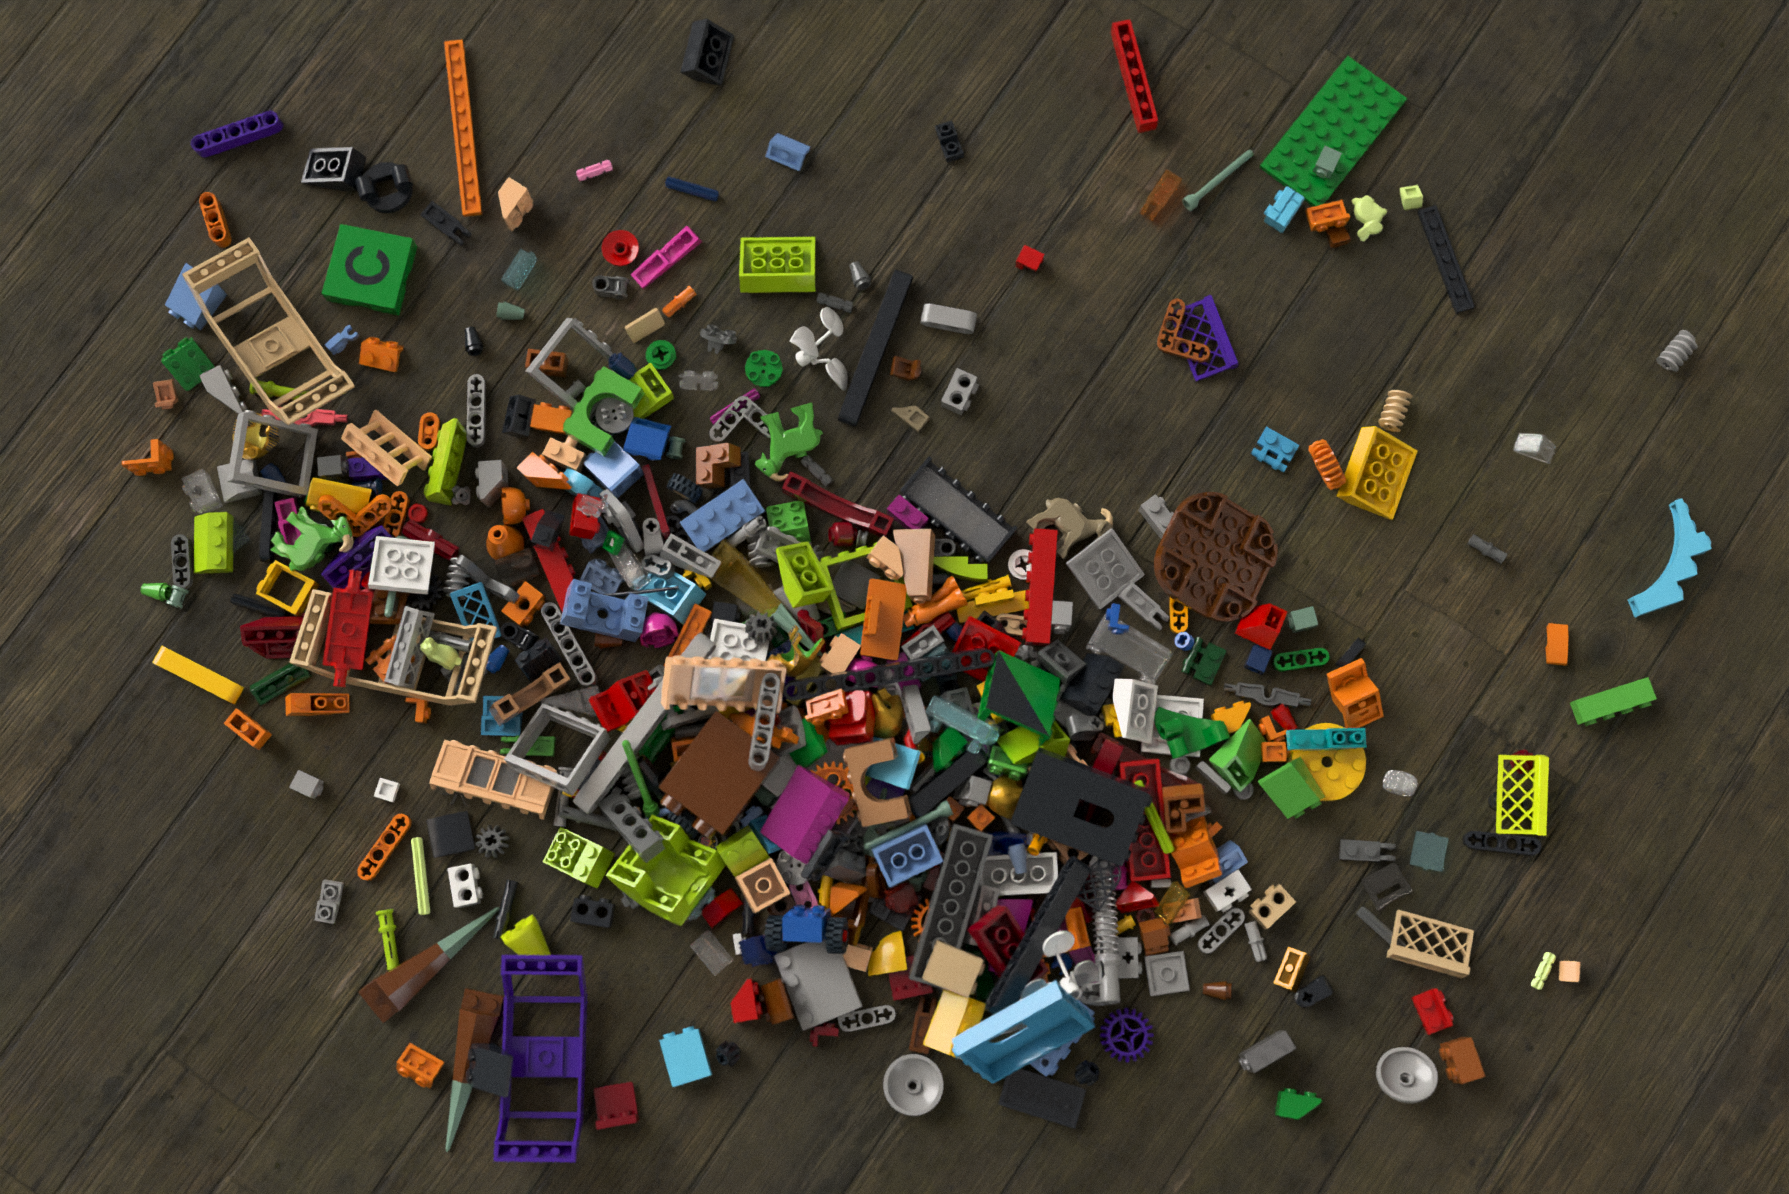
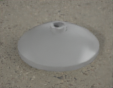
M1408 1047L1391 1049L1380 1058L1377 1064L1376 1077L1380 1087L1388 1096L1397 1101L1417 1103L1427 1099L1436 1088L1438 1076L1435 1065L1428 1056L1416 1049Z
M917 1054L902 1056L896 1059L885 1073L883 1081L884 1094L889 1104L902 1114L910 1116L925 1114L937 1105L942 1096V1074L936 1064L925 1056ZM909 1083H915L916 1089L911 1090Z

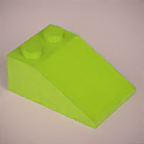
M809 542L777 547L776 554L784 592L792 608L824 602L834 589Z
M749 825L716 846L718 853L735 877L770 859Z

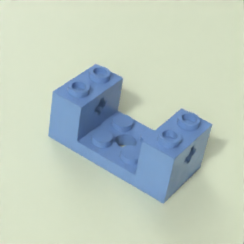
M576 579L572 580L567 588L561 625L636 642L642 634L649 597L629 593L627 598L623 600L591 592L592 583ZM597 611H605L607 618L602 619L598 617Z

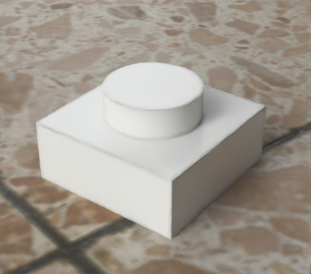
M380 778L374 797L394 802L400 784Z
M741 933L733 934L736 955L745 954L744 949H748L746 937H742Z

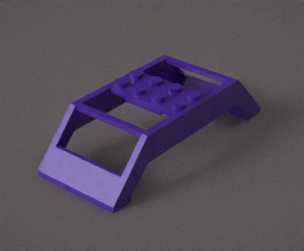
M502 955L501 975L504 989L502 1049L513 1056L511 1077H578L577 1112L510 1111V1078L508 1097L500 1096V1119L496 1140L494 1141V1161L576 1162L584 1117L587 989L583 956ZM511 975H578L581 997L514 996ZM514 1002L581 1003L580 1037L513 1036ZM510 1118H577L573 1141L505 1140Z

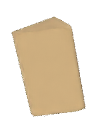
M654 308L626 325L625 330L632 342L636 343L663 327L665 322L658 309Z

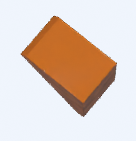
M838 882L831 886V916L840 912L867 891L864 886Z

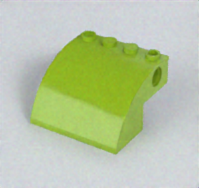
M651 815L648 819L653 827L651 829L654 832L657 830L664 839L662 844L665 849L645 863L629 845L606 876L621 891L644 908L682 926L726 866V863L717 850L690 840L680 825Z

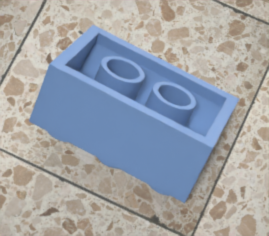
M926 824L871 849L889 887L944 862Z

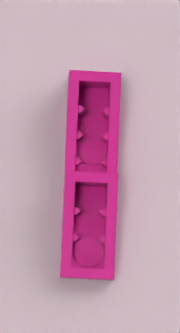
M686 226L661 250L657 249L631 276L644 289L703 241L689 226Z

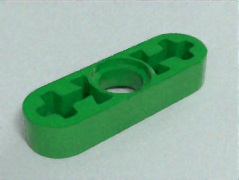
M1324 648L1280 653L1274 657L1272 664L1274 669L1279 672L1319 667L1328 662L1329 653ZM1318 652L1324 655L1325 658L1322 659V662L1319 659H1313L1311 661L1312 664H1310V657L1317 656ZM1297 655L1305 656L1306 663L1304 665L1297 664ZM1289 656H1292V667L1291 663H1286L1284 667H1281V664H1277L1280 658L1283 661L1290 660Z

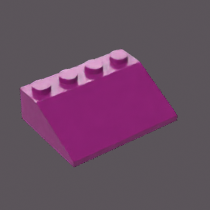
M798 764L760 833L792 857L804 864H808L827 831L832 829L849 800L850 793Z

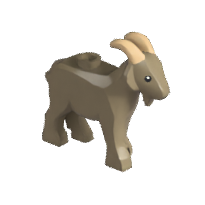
M1061 498L1047 499L1046 507L1048 509L1036 514L1026 522L1033 531L1035 528L1045 529L1047 526L1055 524L1064 533L1061 539L1057 541L1056 556H1060L1063 560L1066 559L1068 551L1076 542L1094 534H1097L1098 537L1096 539H1098L1109 529H1113V516L1109 510L1101 509V514L1105 516V520H1091L1081 513L1083 510L1076 503L1072 504L1067 499Z

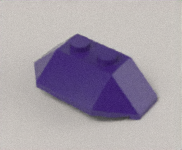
M382 525L365 532L354 540L353 547L349 552L344 553L342 551L333 557L321 574L333 588L345 589L348 586L349 570H354L355 574L356 570L362 571L359 589L363 587L361 585L362 579L366 573L371 571L376 536L393 538Z

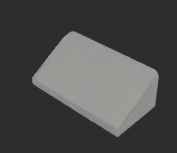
M932 625L902 645L901 648L910 660L918 659L944 642V639L935 626Z

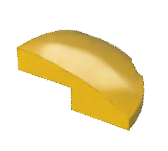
M901 931L894 932L883 938L875 951H872L868 963V976L907 970Z

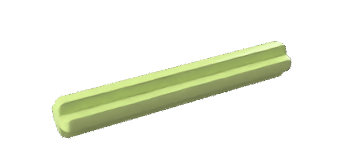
M417 837L411 839L418 910L420 915L430 914L423 839Z

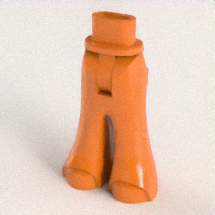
M951 576L946 579L944 585L938 591L932 594L931 601H925L922 604L917 603L911 607V610L908 609L909 612L904 614L903 621L907 628L914 624L918 626L919 624L932 621L940 614L965 607L968 603L954 577Z

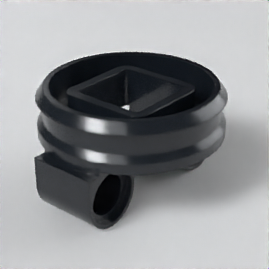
M391 162L378 163L369 168L364 176L355 180L361 201H366L372 209L381 213L399 211L407 205L413 193L414 184L407 165H398ZM393 178L398 192L380 197L376 183Z

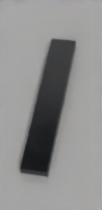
M1437 206L1419 210L1417 212L1455 314L1474 309V303Z

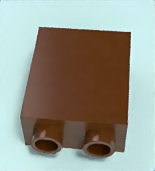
M715 711L660 784L659 789L665 793L660 803L678 817L684 809L695 815L697 819L692 824V827L709 840L712 839L716 832L724 837L779 764L780 757L770 750L766 766L760 771L752 770L748 763L752 736L718 711ZM753 757L756 763L763 762V759L761 757Z

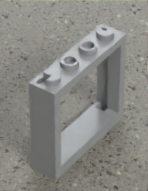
M566 318L525 372L573 411L577 401L542 373L539 367L570 328L607 360H609L613 353L611 352L612 348L608 344L597 340L598 336L591 330L586 331L582 327L584 325L576 318ZM604 399L598 401V402L593 406V408H592V410H591V413H590V416L594 413V411L597 409L598 405H599Z
M245 410V412L238 414L227 482L299 498L307 496L318 429L311 428V425L304 423L300 425L292 423L288 426L283 421L276 420L272 415L260 416L251 410ZM248 421L307 435L299 486L240 473Z
M542 703L504 760L510 769L573 796L611 738L606 732L607 729L602 728L600 724L594 725L586 718L582 717L580 719L569 711L563 712L556 706L551 707ZM550 720L594 738L568 778L524 760V757Z

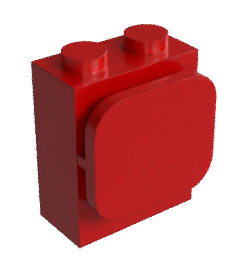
M867 690L844 692L848 713L843 714L838 719H828L830 722L829 738L837 746L873 742L876 714L872 703L873 694Z

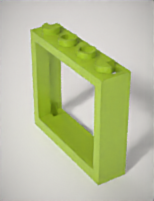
M862 546L857 548L856 552L849 553V551L839 553L838 557L831 558V556H826L820 559V564L833 589L834 586L827 567L868 556L874 546L870 548ZM903 576L897 581L894 579L895 583L905 584ZM834 589L826 599L837 631L864 624L865 613L844 619ZM907 592L904 611H907L912 607V603Z

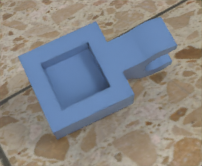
M350 325L346 326L341 333L338 332L325 344L333 355L342 352L348 340L354 341L359 337L357 332L349 335V332L353 329Z

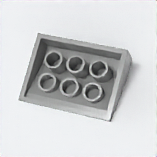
M826 938L823 942H806L774 955L803 1031L863 1007L843 955L827 953Z

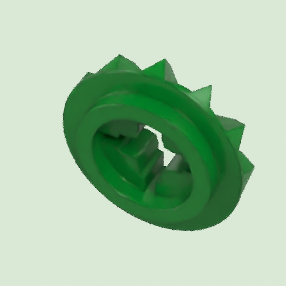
M657 340L648 346L646 359L657 370H666L667 367L672 366L676 359V352L671 343L665 340ZM658 349H660V351H662L663 354L666 353V355H664L663 362L662 360H660L659 357L656 358L659 352Z

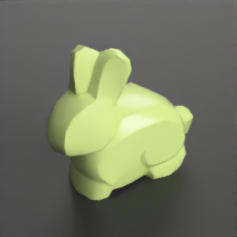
M1368 195L1363 198H1354L1352 203L1355 205V217L1364 224V227L1358 230L1357 235L1361 241H1365L1370 234H1377L1382 231L1383 226L1380 222L1387 214V210L1374 203V200Z
M426 638L420 644V650L427 656L429 661L438 663L447 670H452L455 666H459L462 663L458 652L454 648L434 642L433 638Z

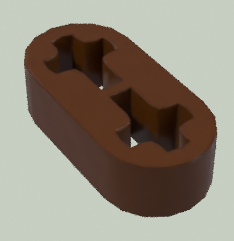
M869 863L866 869L869 896L882 899L886 892L885 877L878 863Z

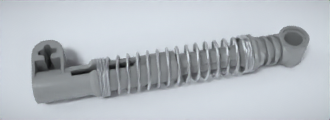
M1093 856L1092 860L1089 862V867H1091L1095 861L1101 858ZM1107 861L1100 862L1101 868L1108 867ZM1098 863L1093 867V869L1098 868ZM1109 869L1101 870L1103 877L1109 876ZM1099 871L1092 872V875H1095L1093 879L1101 878ZM1111 879L1104 880L1105 887L1112 885V883L1110 884ZM1101 880L1096 881V884H1094L1095 888L1102 887ZM1105 889V890H1106V894L1108 895V893H1109L1111 890H1110V889ZM1103 890L1096 891L1097 898L1105 897ZM1114 891L1112 892L1114 895H1110L1099 912L1095 909L1092 910L1095 913V916L1092 918L1095 919L1093 925H1096V928L1093 929V931H1096V935L1093 937L1096 938L1094 944H1097V947L1094 950H1097V954L1094 956L1095 965L1098 968L1099 982L1088 983L1080 988L1082 994L1079 998L1085 1004L1102 1006L1120 1002L1118 977L1120 956L1117 955L1120 950L1117 949L1119 943L1116 942L1119 939L1116 936L1119 931L1116 930L1118 924L1115 923L1118 918L1115 917L1117 915L1115 911L1117 906L1114 903L1117 900L1113 898L1116 896ZM1104 900L1098 901L1099 907Z

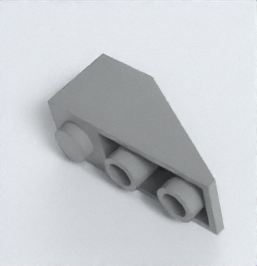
M219 365L199 375L207 392L237 414L248 410L245 403L241 402L238 397L241 395L236 385L233 386L230 381L233 378L228 369L224 370Z

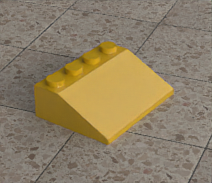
M1376 426L1362 427L1344 474L1346 483L1339 488L1337 497L1351 505L1393 520L1417 450Z

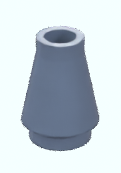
M1024 844L1009 846L1008 855L1016 874L1027 872V848H1025Z

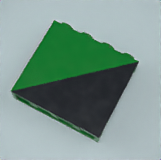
M998 650L994 655L995 660L993 664L988 667L977 719L985 721L991 713L1039 734L1038 746L1041 747L1045 741H1049L1053 733L1051 726L1055 721L1054 711L1058 705L1056 699L1061 690L1059 686L1060 678Z

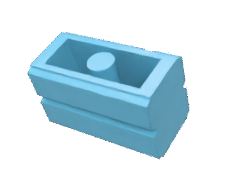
M1285 187L1283 191L1279 190L1274 198L1276 200L1273 206L1269 205L1264 212L1266 215L1264 222L1283 233L1303 204L1304 196L1296 193L1289 187Z

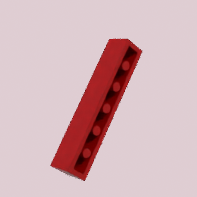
M1131 20L1112 23L1110 33L1137 131L1141 133L1154 130L1158 124V117Z
M544 509L529 514L522 519L531 540L537 523L545 513ZM559 535L553 552L535 546L534 548L559 607L563 612L567 588L574 579L573 575L576 573L572 564L568 565L565 559L568 557L565 548H561L558 541L561 540Z
M1035 528L1033 534L1029 535V545H1032V552H1028L1027 564H1031L1030 571H1027L1026 574L1029 590H1025V601H1028V608L1024 609L1023 620H1027L1026 628L1022 629V639H1025V645L1046 647L1050 644L1058 530Z

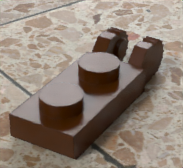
M920 995L909 1051L929 1053V1047L923 1045L935 1012L937 998H932L930 1013L922 1012L925 996Z

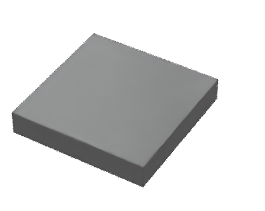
M1184 951L1144 956L1150 996L1190 991Z

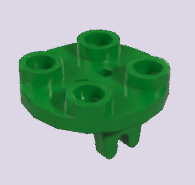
M759 350L750 354L745 365V372L749 381L754 385L769 387L781 378L783 372L782 362L774 352Z

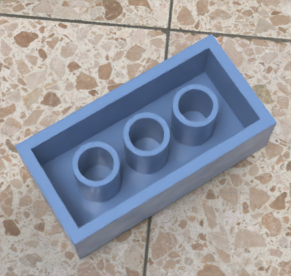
M743 479L680 521L695 546L703 552H707L741 529L745 523L751 522L766 512V510Z

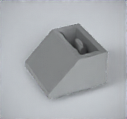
M502 460L479 461L478 468L475 469L476 479H479V486L476 487L477 498H480V501L486 507H491L498 500L502 493L501 488L509 487L508 469Z

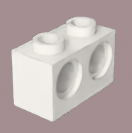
M473 864L448 868L454 907L461 908L481 904L480 899L483 898V893L477 883V879L480 878L478 868H475ZM467 870L469 878L466 881H462L460 875L463 871ZM471 890L472 898L466 901L463 896L464 892Z

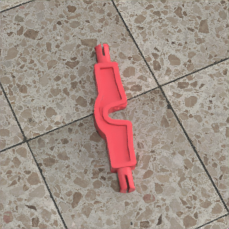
M262 409V416L272 415L276 420H281L270 410ZM316 409L308 414L306 418H301L294 422V424L300 425L304 423L311 426L316 424L335 425L336 422L347 423L348 415H338L333 410Z

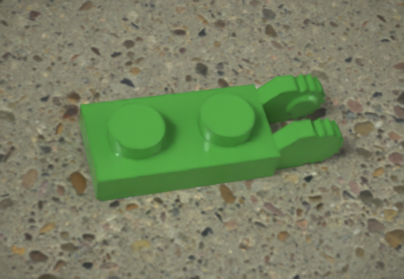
M520 736L501 737V742L514 743ZM539 736L526 756L555 757L556 737ZM500 749V754H508L511 749Z

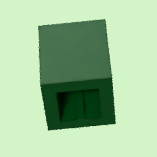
M952 725L944 730L932 743L933 767L936 772L941 768L946 770L953 763L951 759L954 756L957 758L964 752L963 746L968 742Z
M1285 1088L1284 1092H1278L1275 1115L1300 1119L1319 1105L1322 1099L1316 1098L1315 1093L1304 1092V1095L1296 1094L1297 1090Z

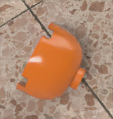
M514 487L501 488L502 514H504L503 524L512 525L521 522L523 517L526 516V511L530 510L529 499H525L524 493L520 489Z

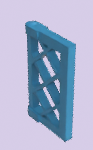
M482 582L450 593L463 626L473 625L476 616L487 620L485 625L491 622L493 626L497 627L495 638L502 636ZM479 590L482 600L471 596L472 593ZM462 595L468 597L464 607L460 605L458 597ZM469 599L480 603L477 612L465 608ZM482 604L486 606L489 618L478 613ZM464 611L475 615L471 624L467 622Z

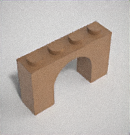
M558 663L543 672L537 680L513 695L509 693L493 703L489 711L497 724L501 726L563 688L570 678L562 665Z
M894 737L851 746L844 750L843 759L845 764H848V780L853 785L852 797L854 803H857L859 810L857 811V818L862 823V827L904 819L912 815L908 795L891 799H879L874 797L865 785V774L870 765L894 760L898 757Z

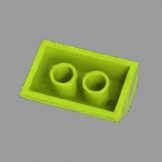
M228 512L205 513L194 517L195 574L233 572L234 516Z

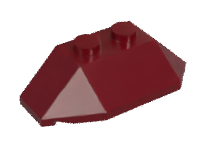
M304 616L264 617L241 625L242 645L249 647L266 659L291 658Z

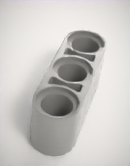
M924 304L920 323L927 327L973 334L977 314L962 309Z

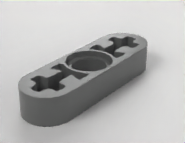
M178 534L171 540L173 583L175 586L187 590L193 585L191 541L186 536ZM181 539L185 542V544H182V551L186 552V554L181 553V548L177 545ZM181 557H185L187 559V563L184 567H179L177 565V561ZM178 571H187L183 572L184 578L187 579L184 585L179 582V580H182V573Z

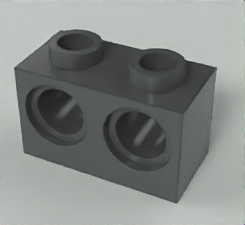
M341 455L317 457L318 476L321 479L338 483H351L349 463Z

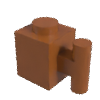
M1162 917L1139 922L1141 940L1145 947V956L1169 951L1167 936H1170V929L1168 924H1164Z

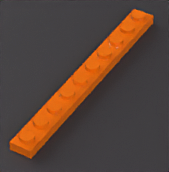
M463 40L446 41L444 45L462 214L464 217L482 215Z

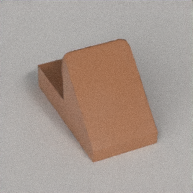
M1198 898L1163 904L1166 924L1202 918Z

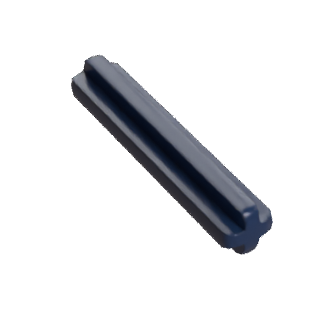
M667 177L665 182L667 188L712 201H717L719 197L717 190L673 177Z

